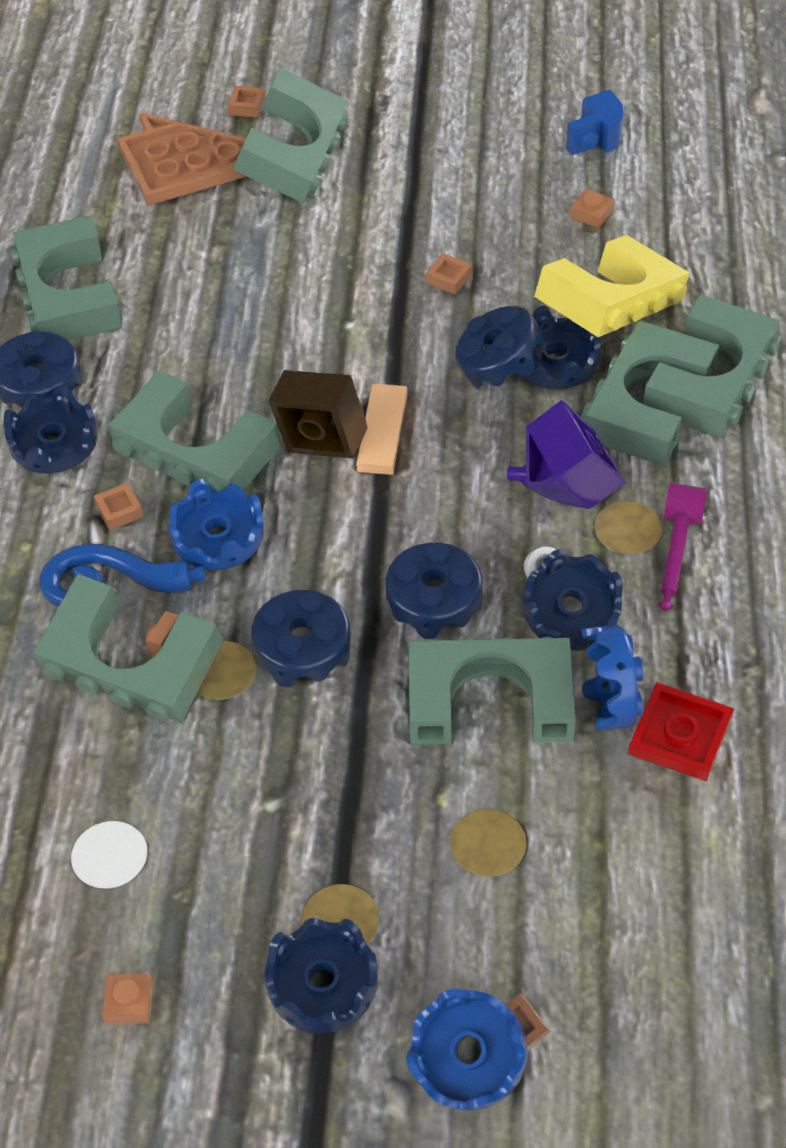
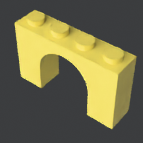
M624 235L606 242L597 271L614 283L601 280L566 258L543 266L534 297L590 333L600 337L680 303L686 295V283L690 273L630 236Z

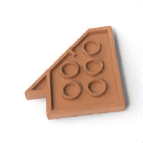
M146 113L139 114L140 124L144 131L117 138L119 150L148 206L247 177L233 170L246 138Z

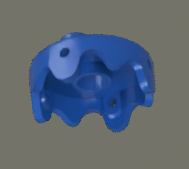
M203 479L194 481L190 485L186 497L180 502L173 503L170 509L168 529L173 549L182 560H187L189 565L194 567L204 566L205 570H223L245 562L257 551L264 536L263 516L258 496L256 494L252 496L247 495L235 483H230L227 488L217 492ZM218 526L226 528L221 534L214 535L208 533L209 530L215 529Z
M619 625L583 629L582 638L595 640L588 647L587 655L589 659L597 661L595 667L597 676L585 681L582 685V693L587 699L597 701L602 705V709L597 713L596 731L633 726L636 716H642L643 713L642 699L637 689V682L643 680V666L639 656L633 657L634 648L631 635H627L625 630ZM602 685H608L609 689H603Z
M465 989L446 990L440 993L415 1018L412 1044L406 1056L407 1065L414 1078L436 1102L459 1110L473 1111L486 1109L501 1102L519 1083L526 1066V1035L520 1020L514 1012L496 997L484 992ZM467 1037L478 1039L482 1049L479 1059L472 1064L463 1063L458 1055L459 1044Z

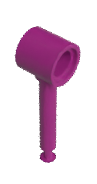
M671 482L669 484L664 520L673 521L674 526L661 587V594L664 595L663 602L658 603V606L663 611H669L674 607L670 602L671 597L675 596L677 592L689 525L701 526L707 488Z

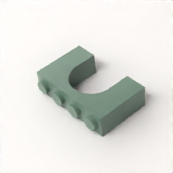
M280 67L262 109L297 126L306 135L310 144L305 146L289 145L251 127L233 170L304 203L308 192L315 194L323 176L317 173L318 171L324 173L331 155L326 152L333 153L340 135L336 134L335 131L341 133L349 115L345 114L344 111L349 101Z
M91 215L13 232L16 246L10 247L14 266L22 267L15 270L20 289L27 288V290L21 291L25 310H33V313L27 314L31 331L54 333L69 341L122 329L118 303L111 281L69 290L53 288L46 284L59 272L103 261Z
M700 294L687 315L684 334L719 344L718 353L727 357L735 365V368L722 375L701 376L659 362L645 386L643 405L682 417L681 424L724 438L730 425L737 426L743 411L742 403L750 402L756 387V382L754 381L756 378H763L769 362L768 356H775L779 348L781 336L776 335L779 320Z
M639 320L632 333L627 332L625 334L620 355L612 357L606 380L600 379L594 395L595 399L592 404H586L581 418L597 432L605 447L666 467L679 441L682 417L643 405L633 399L627 391L638 383L649 381L659 362L696 375L712 376L716 369L719 344Z
M158 371L108 425L113 450L119 455L139 461L153 471L167 474L183 485H191L194 481L203 479L217 492L227 488L230 483L237 484L244 491L280 448L277 423L248 409L233 427L214 443L199 447H188L171 441L167 436L189 412L192 404L188 383L162 371Z
M77 574L33 652V655L42 667L41 672L56 681H62L63 678L75 682L78 688L89 694L96 695L99 691L110 695L111 700L123 707L131 708L132 705L145 709L148 715L159 721L166 722L169 718L182 723L224 642L217 625L180 612L162 648L152 659L133 668L119 669L110 667L99 660V645L121 603L112 586Z
M546 636L533 639L505 637L502 639L486 640L465 638L462 640L437 641L434 639H424L421 641H409L411 745L451 744L452 698L464 683L481 676L507 678L518 684L525 691L531 704L533 742L574 741L576 713L570 638Z

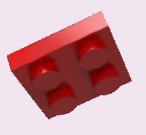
M656 682L629 744L628 754L707 782L732 720L734 708Z

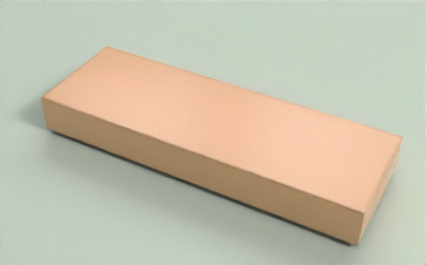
M372 384L365 417L368 429L360 444L357 472L394 474L407 400V386Z

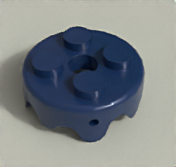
M519 306L496 308L482 316L473 318L468 323L467 329L461 335L455 349L457 364L476 389L482 386L481 380L499 387L504 383L505 378L511 374L516 373L523 377L530 376L535 370L533 349L535 346L544 345L542 330L532 314L525 308Z
M547 306L538 307L532 316L542 330L544 345L534 347L533 359L535 370L530 376L523 378L536 386L548 389H567L582 384L594 374L600 360V337L590 333L567 317L555 318ZM554 352H560L564 354L560 357L550 356V354H553Z
M31 331L18 335L0 346V399L5 404L14 403L23 408L26 398L30 395L48 397L53 394L57 386H65L72 391L74 386H82L83 384L77 352L74 346L60 335L50 332ZM35 363H40V364H42V365H41L40 367H38V368H36V367H28V366H30L31 364H35Z
M57 386L53 394L48 397L28 396L22 410L18 414L12 410H6L4 413L5 438L10 454L20 466L29 471L51 474L69 470L86 460L96 447L98 432L90 404L81 405L65 386ZM55 433L56 435H60L58 438L53 440L44 439L46 436Z
M441 542L418 544L404 550L389 566L386 574V600L389 602L396 621L410 624L425 639H434L444 626L452 624L457 625L459 628L466 626L474 612L482 608V573L473 557L461 548ZM429 579H439L444 582L440 587L426 586L424 583Z
M555 550L530 573L523 595L525 619L531 630L539 638L546 636L570 638L571 651L588 649L595 640L582 638L583 629L617 625L622 612L623 582L618 572L609 571L594 555L587 554L581 557H571L566 555L565 550ZM566 597L577 598L582 604V609L576 612L568 611L562 606L561 600Z
M292 590L271 598L255 615L251 626V639L256 662L265 667L280 686L290 687L298 677H309L319 682L324 680L336 666L341 665L345 667L350 658V623L345 610L332 597L313 590ZM297 627H306L311 630L309 634L302 637L291 634V631Z
M310 918L298 930L289 935H285L282 932L277 933L270 943L264 973L266 989L271 1005L288 1024L305 1032L317 1034L332 1033L355 1023L369 1009L375 998L378 986L377 960L375 953L372 952L364 940L361 930L353 921L342 919L338 923H332L318 918ZM318 971H328L335 977L329 986L323 988L312 985L310 978Z

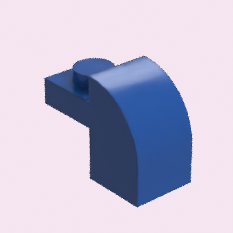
M610 89L584 98L582 100L581 118L568 123L566 149L572 156L601 146L607 153L615 149L621 142L624 107Z

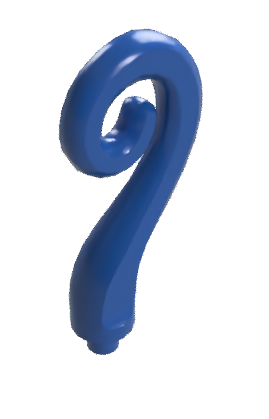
M93 543L73 546L57 553L47 562L40 574L42 594L56 607L60 606L68 592L60 586L61 578L68 570L74 568V578L77 574L103 583V577L100 572L94 567L85 564L109 566L148 589L165 593L191 591L193 582L206 581L204 566L189 568L187 560L152 563L117 547Z

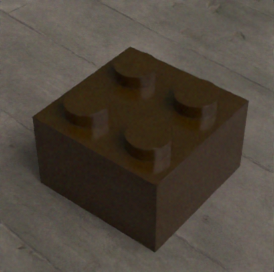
M284 370L268 400L288 453L354 459L368 426L351 375Z

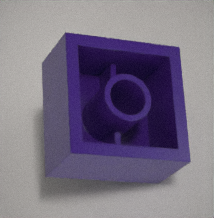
M563 400L526 426V465L523 467L510 466L506 474L509 481L522 482L524 486H528L536 494L547 499L586 509H591L626 484L597 432Z

